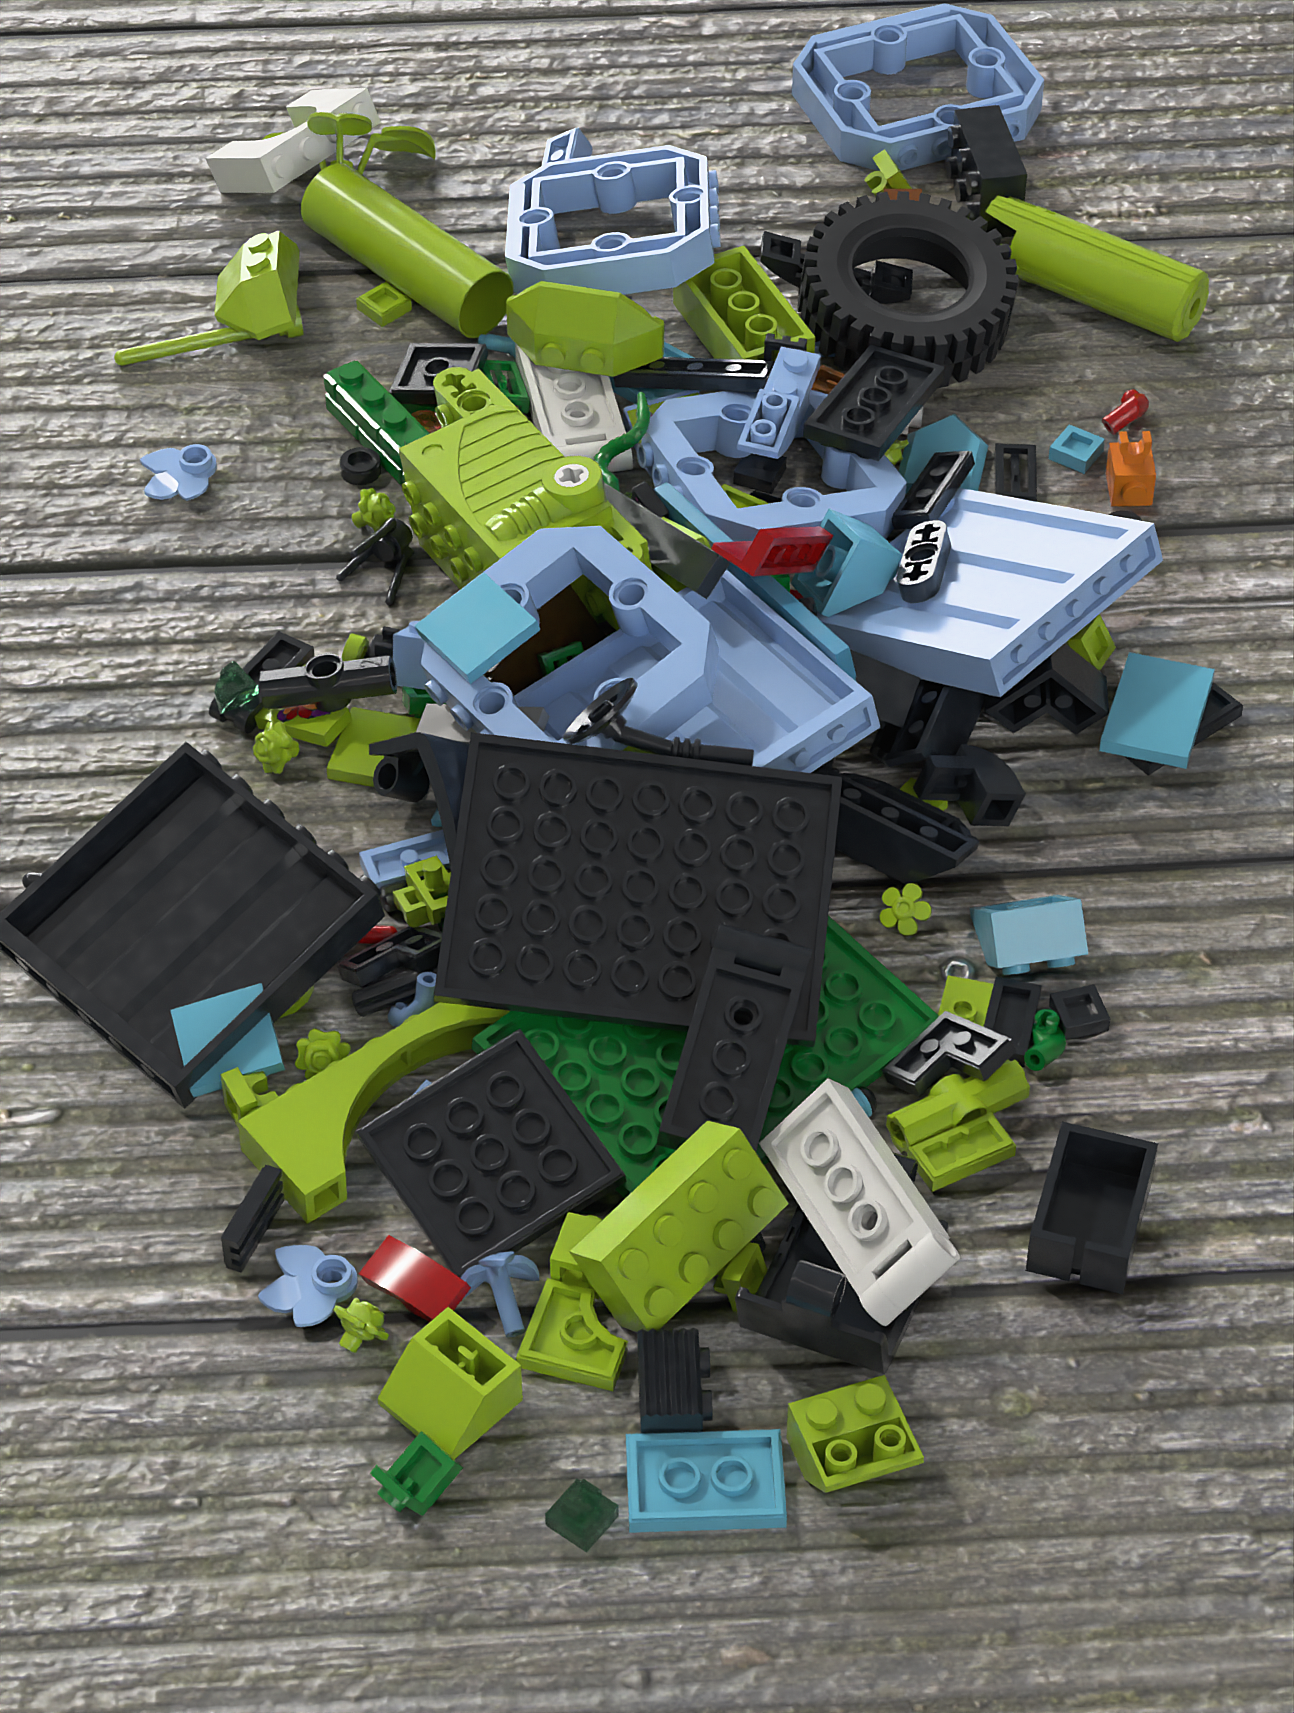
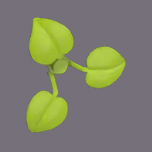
M315 112L310 114L307 119L308 128L315 134H336V160L331 161L330 165L342 163L354 169L351 161L343 160V135L359 136L369 133L372 130L371 120L358 114L340 113L335 115L330 112ZM385 127L381 130V134H371L358 168L354 170L363 175L373 148L383 151L419 153L435 160L436 147L434 140L426 131L416 127ZM286 132L271 133L266 135L262 140L272 138ZM326 160L319 163L321 170L327 167Z

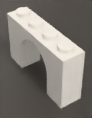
M368 89L311 90L286 106L295 127L294 129L264 140L232 141L205 158L220 193H275L336 152V134L319 135L312 132L307 126L308 116L312 113L330 112L335 115L352 113L369 118L372 122V128L380 124L381 121ZM343 135V147L361 135Z

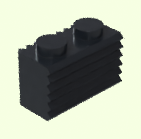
M694 1327L689 1330L685 1328L680 1330L672 1328L668 1331L664 1328L659 1331L653 1328L649 1331L639 1330L637 1332L640 1434L703 1432V1421H713L712 1390H702L701 1378H710L709 1347H699V1330Z

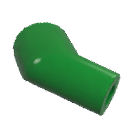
M1049 1009L1040 1010L1034 1016L1035 1023L1031 1032L1034 1046L1024 1056L1026 1065L1033 1071H1040L1059 1058L1066 1047L1065 1035L1058 1026L1060 1024V1017L1055 1011Z

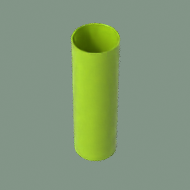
M337 163L321 170L312 179L302 199L301 216L304 223L313 231L466 337L478 338L481 334L486 335L502 321L506 315V301L514 292L513 281L505 271L346 164Z

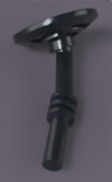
M627 678L601 694L575 718L563 735V740L567 744L583 742L601 733L606 739L611 737L615 742L651 754L752 766L753 749L701 744L700 739H695L694 743H691L690 738H685L681 742L680 737H674L673 741L626 726L627 720L622 714L631 702L638 686L634 678Z

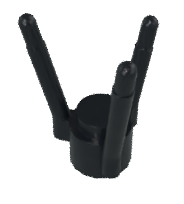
M389 518L376 532L350 552L351 557L354 559L336 575V579L343 581L372 554L385 562L398 559L385 600L387 605H392L407 562L414 555L413 549L409 547L413 539L412 531L403 521Z

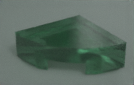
M235 661L229 663L221 670L220 678L216 683L214 691L216 706L221 714L259 696L258 685Z

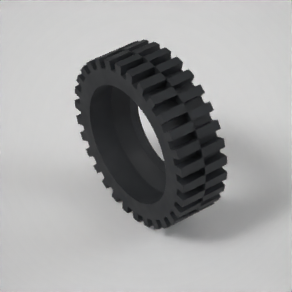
M898 191L897 200H890L888 192L877 193L876 200L873 203L867 195L857 197L855 208L847 201L839 205L838 215L833 211L825 215L824 224L819 222L814 228L813 237H809L798 293V312H801L800 318L814 334L815 343L820 341L818 351L825 358L835 353L834 365L841 370L848 364L854 365L872 344L944 366V381L938 388L949 386L951 375L960 383L968 379L970 370L978 374L984 369L985 361L991 363L996 358L997 350H1001L1007 335L1017 293L1018 275H1016V260L1010 259L1012 251L1009 245H1000L1002 235L996 229L986 233L988 222L981 216L971 221V210L964 206H961L955 212L950 210L952 204L950 200L941 198L939 205L930 203L931 195L920 193L919 201L909 199V192ZM880 259L918 261L944 271L958 281L966 292L956 303L939 311L929 313L902 312L886 307L868 296L858 285L853 274V268Z

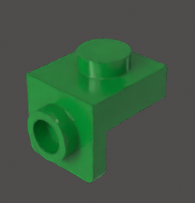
M421 1431L388 1471L376 1465L370 1474L382 1484L381 1488L377 1491L378 1495L395 1510L401 1513L405 1507H408L423 1516L463 1467L430 1436Z

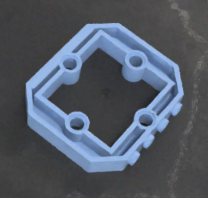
M945 3L813 35L793 63L792 95L839 161L880 171V169L874 162L873 157L884 149L901 171L951 157L952 149L948 142V127L953 126L954 110L999 105L1014 142L1026 138L1042 110L1044 78L996 18L991 14ZM955 49L968 66L967 91L972 96L984 98L985 100L961 106L954 104L942 105L935 109L933 113L878 126L870 115V87L862 81L844 80L843 77L870 70L880 74H896L904 69L906 61Z
M666 145L548 162L510 185L505 251L506 264L509 276L513 281L514 292L519 294L524 289L540 281L619 292L623 295L679 286L714 264V248L721 247L718 212L720 211L719 185L716 170L709 171L706 156ZM669 197L675 233L630 239L625 233L612 232L595 238L591 245L560 249L554 214L600 208L604 213L617 214L632 209L640 201Z
M814 390L810 391L808 409L794 438L803 437L804 423L828 394ZM722 391L667 399L650 417L647 432L643 436L642 442L637 445L639 465L646 469L653 479L654 486L658 487L665 482L671 484L734 542L753 541L760 529L818 527L829 508L871 525L880 535L887 539L894 529L892 524L893 513L905 497L907 482L885 454L879 461L865 459L854 453L835 447H826L819 442L807 439L823 459L821 474L823 482L834 488L846 489L847 492L822 495L811 488L794 487L783 493L782 502L737 509L714 478L713 463L704 457L698 456L697 453L716 450L726 457L743 458L749 456L751 453L737 450V444L758 392Z
M601 526L539 529L484 571L485 574L537 620L538 625L540 624V618L537 609L584 574L609 596L616 620L623 633L634 637L645 636L650 633L671 652L635 680L638 683L635 694L622 714L627 720L626 726L666 738L713 701L719 647L710 621ZM427 642L424 643L421 666L428 679L424 687L439 706L446 703L451 708L452 716L465 731L472 728L476 733L554 742L518 708L508 686L503 683L490 682L483 675L470 684ZM618 677L603 682L596 689L593 696L594 700L627 678ZM601 733L583 742L573 744L623 750L627 747V745L615 742L611 737L606 739ZM561 738V739L557 742V743H565V744H567V743L563 740V738Z

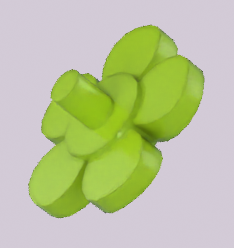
M913 883L906 884L903 887L902 894L894 887L888 888L882 895V901L892 908H886L880 913L879 918L882 925L886 928H893L898 924V930L902 935H914L918 931V924L914 918L920 921H927L932 914L931 905L928 902L919 901L923 895L922 889Z

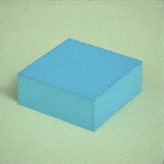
M1069 424L1050 446L1049 460L1085 474L1103 453L1105 439Z

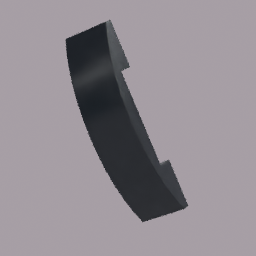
M764 231L761 241L760 262L778 277L800 288L805 254L801 253V240ZM878 260L875 261L872 271L853 268V274L858 285L878 303L888 304L910 300L913 280L912 269Z

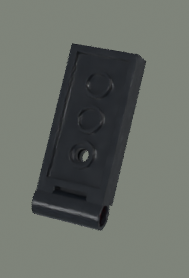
M720 923L662 1118L656 1145L677 1150L705 1122L711 1121L740 1128L754 1151H757L812 955V948ZM745 1019L749 1024L739 1025L735 1020Z

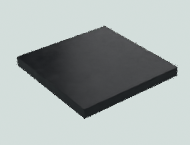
M520 1029L356 1130L359 1140L448 1270L460 1278L468 1268L479 1265V1260L500 1252L514 1251L515 1253L564 1222L568 1212L577 1214L627 1182L624 1172Z

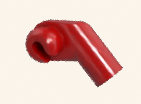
M1134 389L1128 390L1121 397L1122 404L1102 418V423L1109 433L1115 435L1129 423L1146 413L1149 401L1145 394H1140Z

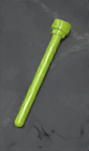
M297 304L295 327L278 333L279 336L287 335L289 339L304 335L302 319ZM226 327L119 350L115 353L114 360L118 365L125 366L251 339L252 337L247 332Z

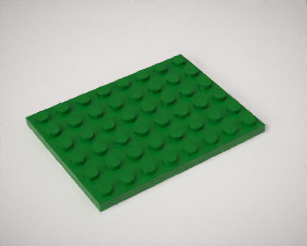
M829 915L814 1047L786 1044L759 1143L826 1079H831L848 1087L851 1092L857 1087L866 1088L883 1075L882 1070L939 1017L935 1011ZM510 1011L473 1037L471 1049L478 1055L518 1029L523 1032L624 1172L627 1182L615 1189L624 1198L630 1195L676 1151L656 1144L688 1032ZM758 1144L756 1154L763 1165H765L770 1160L760 1144Z

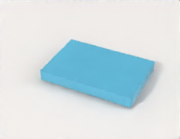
M1129 652L1100 740L1099 751L1187 769L1213 683L1215 669Z
M781 1429L626 1434L629 1533L786 1528L787 1512Z

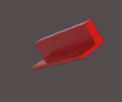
M820 526L760 529L753 541L714 542L711 549L751 576L808 573L814 571L834 535Z

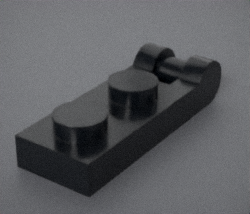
M278 631L214 697L209 707L210 717L221 722L229 720L234 723L236 729L247 734L251 733L257 726L255 715L264 707L261 700L259 683L260 672L302 667L311 658L315 657L314 647ZM240 700L245 702L241 707L236 705Z

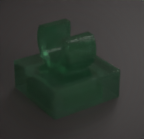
M577 1478L545 1513V1525L587 1553L619 1517V1505L602 1495V1490L584 1478L582 1480Z

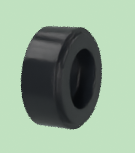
M356 447L346 451L340 457L341 477L353 485H367L376 481L381 474L380 456L374 450L365 447Z

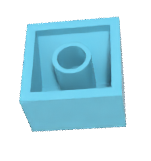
M829 508L820 527L834 535L814 571L795 573L790 583L804 598L812 597L816 603L817 611L826 617L835 615L882 594L889 581L896 576L899 562L903 556L871 525Z
M1053 895L970 908L971 919L988 966L1002 968L1003 975L1029 972V963L1047 961L1048 968L1070 966L1075 964L1074 956L1088 954L1081 899Z

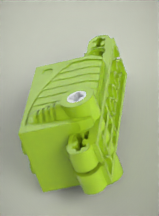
M452 367L436 375L433 381L437 401L435 412L442 428L398 448L406 481L402 484V491L407 502L411 505L412 515L409 516V523L414 534L418 537L419 545L460 590L537 530L543 528L601 526L652 571L647 540L606 499L602 470L596 461L583 456L565 457L480 369L471 372L466 368ZM584 574L570 584L597 624L607 621L617 631L620 629L609 601V596Z

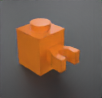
M1121 431L1118 434V442L1109 443L1106 479L1111 507L1152 506L1156 470L1152 454L1150 431H1142V439L1139 442H1129L1127 431Z

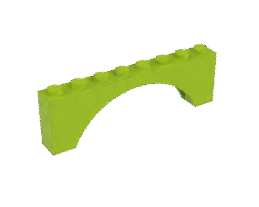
M439 1002L420 1014L408 1017L395 1029L381 1037L369 1040L361 1049L342 1060L333 1061L320 1073L303 1083L292 1085L284 1094L267 1104L250 1110L243 1118L238 1120L241 1151L259 1171L265 1165L281 1169L282 1177L280 1181H283L284 1187L281 1193H284L285 1200L307 1224L348 1200L345 1171L347 1151L359 1122L372 1104L395 1082L410 1072L444 1056L471 1049L473 1037L510 1011Z

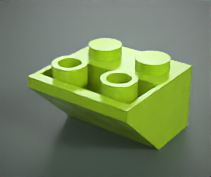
M447 1307L411 1338L377 1398L378 1405L416 1436L421 1431L430 1436L452 1458L456 1459L523 1400L521 1365Z
M885 1375L788 1403L786 1439L804 1479L825 1493L924 1463V1456Z

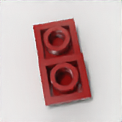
M390 1235L386 1237L358 1273L368 1285L398 1299L409 1312L429 1322L447 1307L454 1311L471 1289L467 1282L453 1272Z

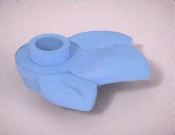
M200 444L186 446L181 451L174 448L161 449L140 458L141 464L155 474L145 487L144 493L148 497L160 500L172 498L177 494L186 501L199 497L207 490L209 486L208 478L217 469L215 456L208 447Z
M284 1246L275 1250L277 1262L284 1275L259 1293L258 1298L263 1305L274 1312H293L295 1326H313L331 1316L335 1305L348 1299L355 1292L358 1285L357 1272L345 1258L338 1255L325 1256L315 1246Z

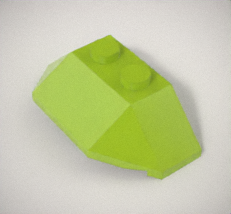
M280 231L269 235L266 233L255 235L247 243L243 244L218 276L214 311L217 321L237 331L247 332L250 337L257 340L294 328L300 255L297 244Z
M540 281L524 289L519 294L508 297L506 301L507 334L535 365L614 377L663 358L664 321L657 316L652 317L642 306L622 293Z

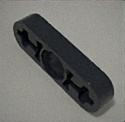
M938 520L923 522L912 528L909 532L896 577L903 601L908 603L924 602L939 592L951 549V540L944 522Z

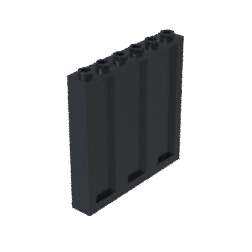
M187 742L182 744L0 912V952L184 1109L197 1098H193L190 1088L268 1013H270L274 1024L385 917L379 899L382 893L370 878L365 875H361L359 878L349 871L348 864L337 852L332 849L325 852L316 845V839L304 826L297 824L295 827L285 820L283 812L276 804L269 799H265L263 802L253 795L252 788L242 777L237 774L230 777L222 770L219 761L209 751L203 749L199 752ZM262 983L264 990L184 1066L170 1010Z

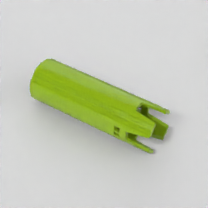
M997 196L985 211L1016 230L1009 247L1012 251L1010 259L1016 260V275H1018L1019 279L1175 342L1188 337L1194 326L1199 322L1209 295V278L1206 272L1041 206H1035L1013 197Z

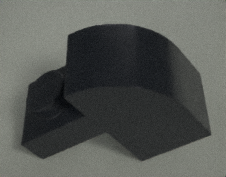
M961 744L955 756L929 755L913 786L919 800L958 801L970 826L1009 827L1026 795L1015 773L1002 759L985 749L967 744Z

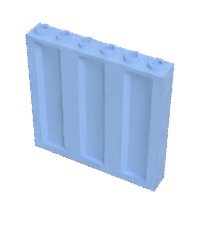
M959 488L938 519V521L944 522L947 526L951 540V549L940 590L934 597L919 603L903 601L896 580V574L894 579L889 581L882 594L830 617L821 615L817 611V618L853 651L920 677V679L1001 697L1160 564L1163 558L1154 523ZM911 529L905 530L890 542L902 555Z
M726 570L707 599L688 587L678 592L684 600L710 621L719 647L713 701L665 739L673 741L674 737H680V741L683 742L685 738H690L691 743H694L695 739H700L701 744L753 749L752 766L811 773L880 728L873 696L729 571ZM619 629L514 695L518 707H544L549 715L544 733L554 742H558L563 738L565 731L575 718L594 701L595 691L603 682L618 677L634 678V680H637L671 652L650 633L645 636L634 637L623 633Z

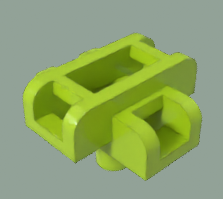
M436 855L404 866L408 887L393 892L394 903L398 910L403 911L404 919L410 927L414 928L430 922L434 925L440 923L442 918H445L451 872H447Z

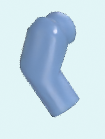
M423 972L417 976L415 1000L409 1006L404 1002H397L395 1007H391L388 1013L390 1025L398 1027L408 1017L420 1014L438 1003L434 1002L437 974Z

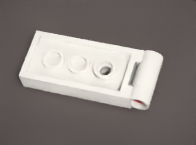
M515 343L516 362L530 398L529 410L533 424L565 457L583 456L594 460V456L603 445L624 433L626 434L609 376L535 365ZM631 448L614 457L609 463L608 470L611 472L632 470L633 458Z
M826 1079L759 1143L838 1266L846 1275L865 1310L881 1325H889L960 1259L958 1251L949 1241V1235L848 1087L831 1079Z

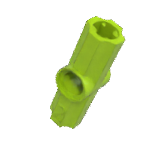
M1007 1060L986 1081L973 1076L964 1079L959 1074H952L938 1081L930 1090L928 1097L887 1115L886 1126L896 1148L901 1153L904 1151L908 1152V1147L989 1112L994 1114L1028 1098L1030 1085L1027 1082L1024 1069L1016 1060Z

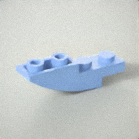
M781 346L765 388L759 389L738 441L737 450L776 459L780 458L787 451L808 409L809 394L820 368V354Z

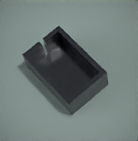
M992 105L954 110L953 126L948 127V142L952 149L951 157H946L945 167L947 178L949 180L953 179L955 183L956 201L971 210V221L981 216L988 222L986 233L996 229L1002 235V238L1013 237L1016 230L985 212L997 196L1013 197L1025 201L1027 172L1000 106Z
M1062 1121L1029 1237L1025 1271L1069 1281L1071 1274L1080 1276L1079 1284L1123 1294L1153 1181L1159 1143Z

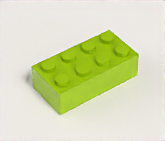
M745 246L714 254V264L673 288V304L714 359L764 360V341L767 333L775 334V339L782 340L783 335L791 336V341L798 342L799 338L807 339L806 352L815 353L814 334ZM774 350V361H776L779 351Z
M707 1121L569 1252L620 1327L635 1332L641 1329L649 1331L652 1328L659 1331L789 1203L741 1129Z

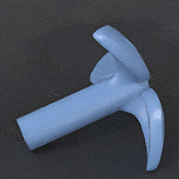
M514 1251L500 1252L496 1255L492 1254L479 1260V1265L468 1268L461 1277L471 1287L466 1296L483 1282L489 1283L506 1337H515L523 1334L525 1328L509 1277L539 1281L540 1275L537 1265L522 1255L514 1256Z

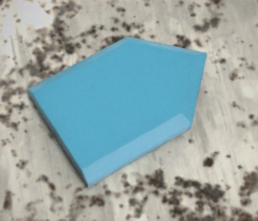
M952 414L908 434L909 444L904 448L903 459L898 471L907 482L905 494L912 487L934 453L972 451L975 465L959 488L979 490L988 445L956 414Z

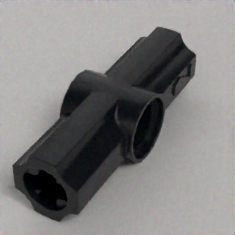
M325 653L311 658L302 667L260 672L259 679L261 700L264 708L268 710L315 704V707L320 711L335 712L345 708L352 699L397 693L396 667L393 657L390 656L342 661V658L336 654Z

